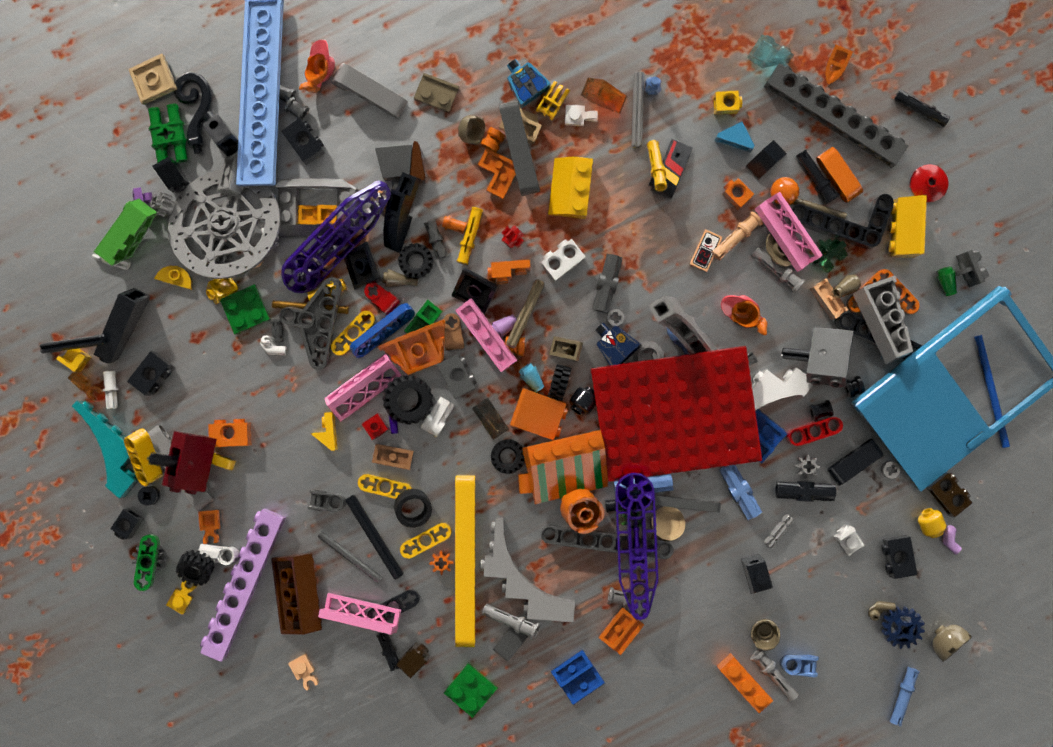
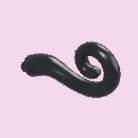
M188 72L176 80L177 90L174 91V94L179 102L192 104L198 99V90L192 88L190 95L185 96L182 93L184 85L190 82L196 83L200 87L202 93L201 103L187 130L189 148H193L194 154L202 153L201 146L204 145L201 133L204 123L203 115L210 109L212 92L209 83L203 76L194 72Z

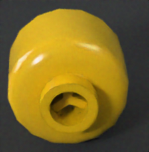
M932 508L923 510L922 514L918 517V523L923 535L930 538L942 536L947 525L941 511L933 510Z

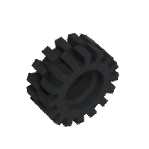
M411 243L409 246H405L399 253L398 264L406 276L419 279L430 273L433 267V257L429 249L424 245ZM419 254L422 256L423 264L419 268H412L409 265L408 260L411 255Z
M559 364L556 365L548 394L549 398L563 401L572 368Z
M511 439L498 442L491 451L492 465L501 473L511 474L517 472L525 462L523 447L517 441ZM505 449L513 450L516 455L515 461L511 464H505L501 460L500 455Z
M194 550L186 551L182 554L176 566L177 576L179 578L182 577L181 581L183 582L188 581L187 584L189 585L193 583V586L206 584L214 570V562L210 561L211 557H205L206 553L200 554L198 550L196 553H194Z

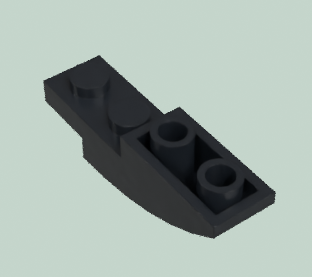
M402 172L397 189H391L383 227L384 247L398 253L402 250L413 218L409 215L421 181L420 178Z

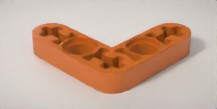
M887 269L879 270L859 290L864 286L872 284L873 280L878 282L881 279L880 274H886V278L894 275ZM896 278L897 282L895 285L901 289V299L907 295L905 300L908 303L913 302V310H907V303L902 301L900 303L901 310H904V314L907 315L916 313L920 307L919 301ZM852 295L846 302L847 308L852 313L861 312L859 308L852 307V300L856 301Z

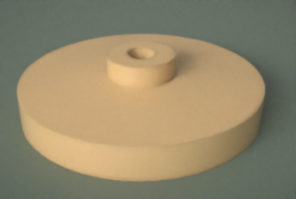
M661 507L655 511L656 535L659 539L673 541L683 534L685 519L678 509L674 507ZM653 515L650 523L651 529H653Z

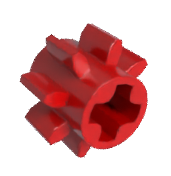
M514 225L511 229L507 226L501 232L504 236L501 239L502 242L510 249L514 246L519 248L524 242L522 239L524 236L523 232Z

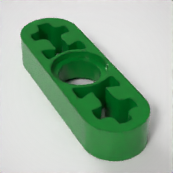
M154 534L145 535L140 540L134 575V586L139 591L150 589L154 583L160 540ZM151 538V542H154V545L150 546L149 552H153V554H143L144 551H148L149 547L145 542ZM144 557H149L152 561L149 568H145L142 565ZM140 570L143 572L150 571V574H145V580L148 581V584L144 585V587L139 582L144 577V573H140Z

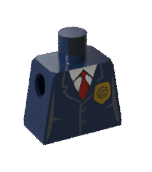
M602 323L595 330L602 337L597 342V346L610 366L623 364L642 346L639 341L619 326L615 325L610 330Z

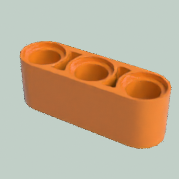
M831 147L816 157L819 167L828 180L830 179L832 186L845 203L850 202L863 193L861 184L836 148Z

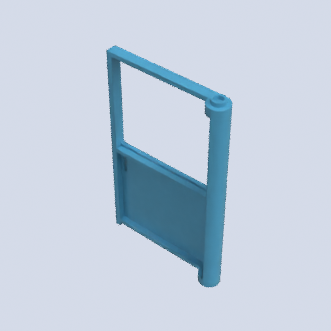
M997 286L851 402L855 410L867 420L920 492L1053 388L1052 377L988 427L936 356V352L997 303H1000L1008 308L1053 372V356L1010 297L1012 294L1005 286Z

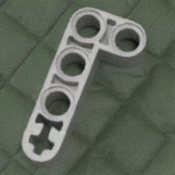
M344 63L339 66L331 81L336 87L352 92L399 119L408 103L403 97Z

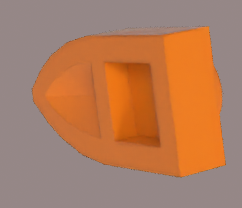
M835 44L826 66L827 84L833 83L843 74L853 54L852 50Z

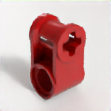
M369 283L364 289L365 296L386 315L395 310L401 303L399 299L377 283ZM377 288L378 295L369 296V289Z

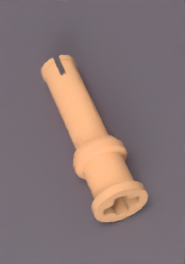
M750 212L749 217L742 223H738L737 229L712 251L713 256L720 261L742 239L751 236V232L757 226L763 224L761 218L756 213Z

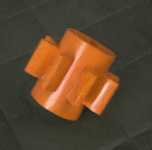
M440 550L438 556L433 553L432 557L435 560L429 562L430 565L435 567L433 572L439 570L440 574L443 575L445 569L449 572L451 571L448 565L453 564L454 561L449 560L450 553L444 555L442 550ZM440 558L447 562L443 567L437 564Z

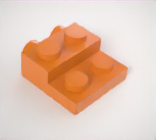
M530 260L491 262V267H488L489 281L496 282L497 285L508 284V281L512 280L511 273H515L516 276H522L530 272Z

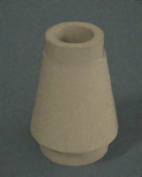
M854 274L847 275L833 288V295L836 298H841L855 293L861 287V281Z

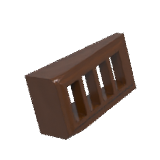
M414 141L410 175L420 178V183L426 184L420 145L417 141Z

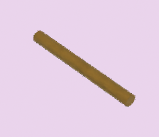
M272 301V308L279 309L286 307L304 309L307 303ZM324 305L327 310H332L334 305ZM338 306L337 313L348 314L349 306Z

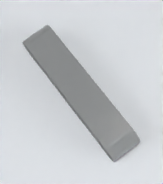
M157 425L148 432L154 450L157 454L169 455L172 438L161 425ZM207 486L205 492H197L196 495L185 493V490H182L183 494L197 511H200L215 500Z

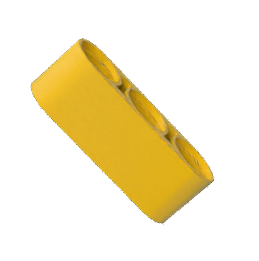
M139 429L125 437L124 444L139 483L146 487L163 476L161 467L150 465L147 459L151 453H156L147 431Z

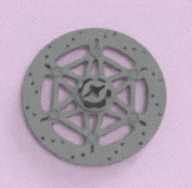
M222 170L207 173L191 182L176 199L174 209L169 215L168 237L175 256L192 272L211 279L233 278L255 268L272 250L280 229V209L273 192L268 186H242L240 194L218 193L210 196L204 194L207 189L219 185ZM244 188L251 190L258 196L263 205L262 208L255 209L243 197L242 192ZM227 197L221 207L212 202L215 199ZM235 197L233 208H228L231 200ZM240 200L250 209L249 211L238 212ZM196 201L198 206L191 224L188 227H183L186 212L191 203ZM206 204H209L212 207H214L215 211H213L210 214L206 207ZM201 210H203L208 219L197 223ZM241 216H252V218L243 222L240 220ZM265 220L261 239L255 247H252L250 242L258 221ZM252 223L248 236L245 238L241 228ZM207 225V231H196ZM236 234L240 236L243 241L242 244L233 239ZM199 236H210L208 247L200 241ZM193 238L206 252L203 260L196 257L189 250L185 242L186 239ZM215 239H219L220 242L213 251ZM227 240L236 246L235 248L221 251ZM241 251L244 253V257L237 261L216 264V260L220 256Z

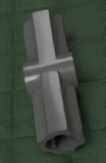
M613 254L606 255L596 288L597 294L593 310L609 313L613 294L616 292L619 281L618 274L622 264V257Z

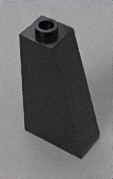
M136 288L118 294L102 333L106 336L107 342L105 345L97 346L93 354L99 357L100 361L112 363L120 358L151 298L150 295Z

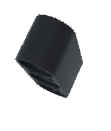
M872 438L834 463L827 471L837 485L840 486L879 460L884 454Z

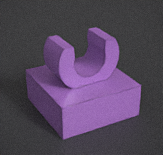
M141 187L133 188L132 190L133 201L140 199L144 203H151L153 198L152 192L142 194Z

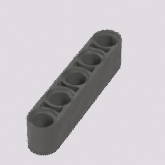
M518 100L499 104L521 196L540 192Z

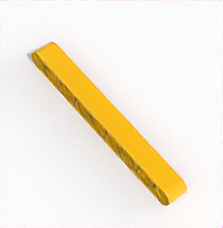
M475 475L456 476L455 647H475Z

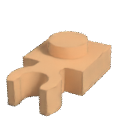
M306 653L288 663L296 679L303 678L305 690L310 689L308 685L310 680L314 682L315 686L319 684L318 678L311 674L315 671V668Z

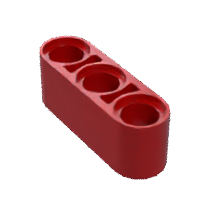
M827 417L788 430L785 436L786 441L793 446L814 442L840 433L843 429V422L837 417ZM831 420L836 423V428L833 431L828 427ZM813 426L818 429V434L815 437L810 434V429ZM794 432H798L800 435V440L796 443L792 440Z

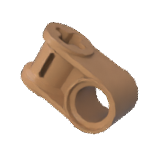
M453 313L447 314L444 317L445 351L465 349L459 317ZM449 317L457 320L453 328L446 324V321H449Z

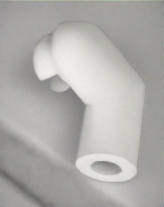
M267 335L261 338V347L268 355L286 356V346H276Z

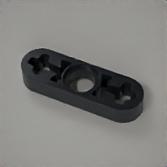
M409 589L380 603V605L388 606L390 602H397L401 613L418 604L420 595L416 590ZM409 593L411 596L415 595L414 603L408 601L404 604L406 607L403 608V604L398 598L402 597L403 601L407 599ZM371 608L367 614L371 619H373L374 608ZM389 611L387 612L389 616L383 615L386 621L395 617V613Z

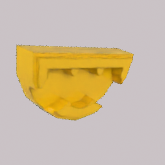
M169 265L163 267L154 278L190 290L193 287L190 275L179 266Z

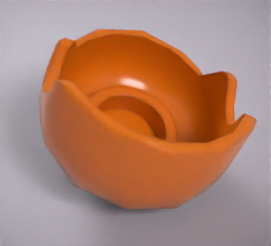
M779 178L772 184L770 194L772 197L780 192L788 205H792L798 199L799 186L791 178Z

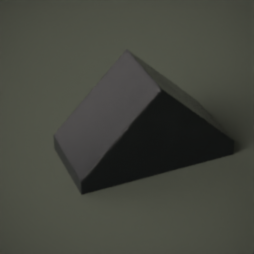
M773 140L746 167L759 180L787 153Z

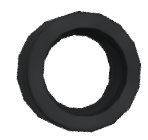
M408 489L398 495L394 503V510L397 519L402 525L416 528L429 520L432 506L424 492L419 489ZM411 499H420L424 504L422 513L413 518L404 516L402 513L403 504Z

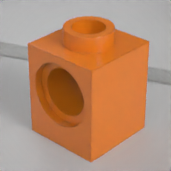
M739 178L735 182L731 179L723 187L725 191L722 195L737 210L754 195ZM735 188L739 189L741 197H735L732 190Z

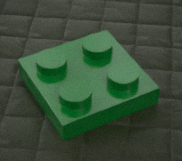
M255 284L220 300L235 335L271 320Z
M468 662L446 688L444 694L473 718L498 687Z

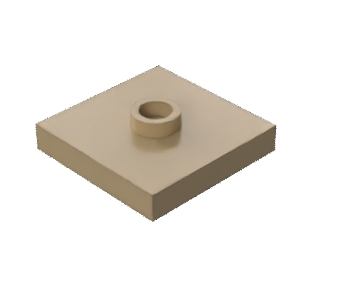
M163 54L128 69L140 102L143 105L177 90L167 60Z

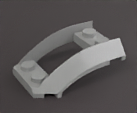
M307 178L279 180L275 186L278 188V206L281 217L279 236H310L320 226L319 224H298L299 189H337V207L346 198L357 193L358 189L342 179ZM357 199L349 202L344 209L347 210ZM342 211L337 214V220L343 214ZM327 225L317 236H322L330 226Z

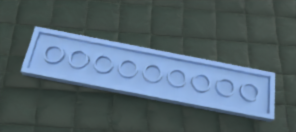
M245 0L236 185L275 186L284 0Z

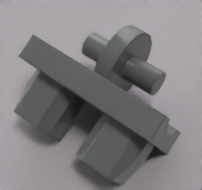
M970 250L956 256L960 271L956 272V276L963 275L969 288L985 282L989 273L985 267L980 269L978 261H981L982 258L979 251Z

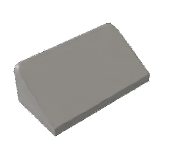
M238 154L225 157L217 192L227 194L241 193L242 186L236 185Z

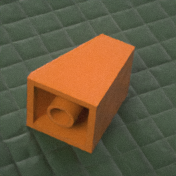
M523 388L510 425L554 440L555 437L559 438L562 429L559 424L561 419L565 420L568 408H565L566 403Z

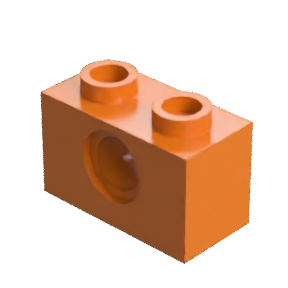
M233 419V423H226V420H214V424H208L209 437L217 439L215 447L252 445L251 422L245 423V419ZM229 427L234 430L232 438H228L226 435V430Z

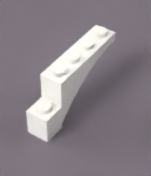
M798 368L789 369L783 376L784 382L768 370L759 371L753 378L755 382L752 385L755 410L781 398L794 395L805 397L813 384L806 383V374Z

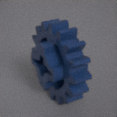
M897 606L896 612L889 610L891 615H884L886 622H882L881 625L885 629L881 631L883 635H886L885 639L887 642H890L893 647L898 644L900 649L903 648V645H906L909 649L911 643L917 645L916 639H923L920 633H925L924 628L921 627L925 623L923 620H920L922 618L919 613L916 614L913 608L909 611L904 606L903 610H900Z

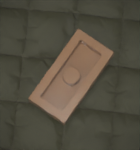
M376 443L372 463L410 470L414 451Z

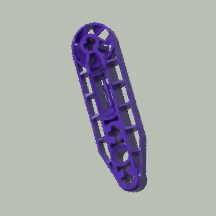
M375 181L368 187L346 198L285 261L281 269V276L288 290L301 294L310 292L375 227L391 195L390 188L385 182ZM357 199L347 210L344 209L349 202ZM365 203H371L369 208H363ZM342 211L343 214L332 224L330 221ZM375 215L373 221L365 228L364 225ZM329 225L330 228L321 237H318L317 235ZM362 229L363 232L352 242L350 239ZM314 238L317 240L308 251L304 250ZM348 242L350 245L339 255L338 252ZM335 256L336 259L326 269L324 266ZM285 270H291L292 275L286 274ZM293 279L295 284L293 286L288 285Z
M633 472L620 478L615 488L618 578L631 615L637 620H643L650 613L658 584L655 491L649 478L640 473ZM633 487H637L636 489L640 491L636 494V497L630 494V491H633ZM625 496L628 497V499L624 500L623 502L619 501ZM634 502L637 503V509H634ZM652 502L653 510H645ZM618 503L621 505V507L626 509V511H618ZM630 511H641V515L631 516ZM653 512V529H646L645 513ZM618 514H626L627 530L619 531ZM631 520H634V523H635V527H633V531H634V547H636V548H632V541H631ZM637 520H641V531H642V547H641V548H639V547H640V543H639V527H638V524H637ZM654 532V549H647L646 533ZM619 533H627L628 549L620 550ZM647 552H654L655 568H648ZM620 553H628V569H621ZM637 566L643 569V571L639 572L641 580H637V574L633 571L637 569ZM655 571L656 579L653 588H648V572ZM621 573H629L628 589H624L622 585ZM642 585L644 587L643 593L635 594L634 588ZM652 591L649 601V592ZM625 592L630 593V603ZM637 600L641 601V606L644 609L641 610V614H638L635 610L638 609Z

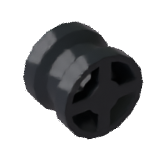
M860 376L854 377L853 380L847 379L844 389L849 398L865 392V386Z
M147 486L141 488L137 496L142 505L148 506L156 504L160 500L161 493L157 487Z

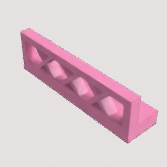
M780 192L755 208V211L797 272L823 256ZM777 199V201L781 205V209L776 208L772 201ZM785 216L790 218L792 221L791 225L786 223L784 220ZM795 232L800 233L802 241L797 239ZM806 248L811 249L815 256L810 258Z
M472 298L455 310L500 372L505 371L517 361L516 357Z
M385 353L325 397V402L341 422L387 388V384L392 382L393 378L401 377V373ZM391 368L394 371L395 375L390 379L383 378L384 372ZM372 381L379 382L378 388L368 390L369 383ZM363 393V399L352 401L354 394ZM341 404H347V410L340 415L335 408Z
M328 593L325 608L320 609L318 617L386 634L397 633L401 609ZM332 598L338 599L342 607L338 610L330 609ZM355 603L360 611L356 614H351L347 606ZM370 607L374 608L378 614L373 619L369 618L365 612ZM388 611L395 613L393 623H388L383 616Z

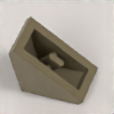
M554 336L549 355L578 362L583 342Z

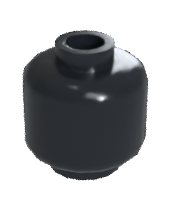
M588 386L586 388H577L569 400L571 410L580 416L590 414L596 405L594 390Z

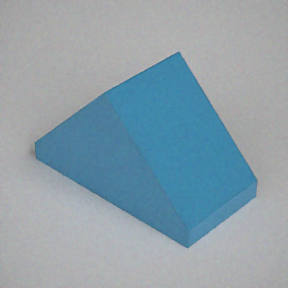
M743 122L718 133L714 140L747 152H751L755 146Z

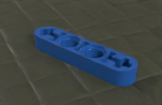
M407 303L398 306L354 340L350 345L353 355L357 358L365 356L408 323L415 315L412 307Z

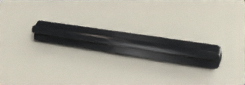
M351 495L345 502L393 579L400 578L403 575V571L357 497Z

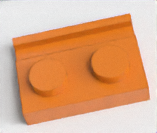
M621 607L599 635V639L619 655H622L643 628L644 623L635 619L630 612Z

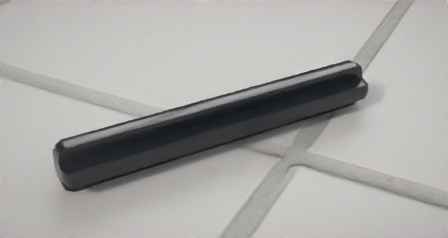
M102 334L42 343L39 347L40 352L45 354L105 345L107 341L106 336Z

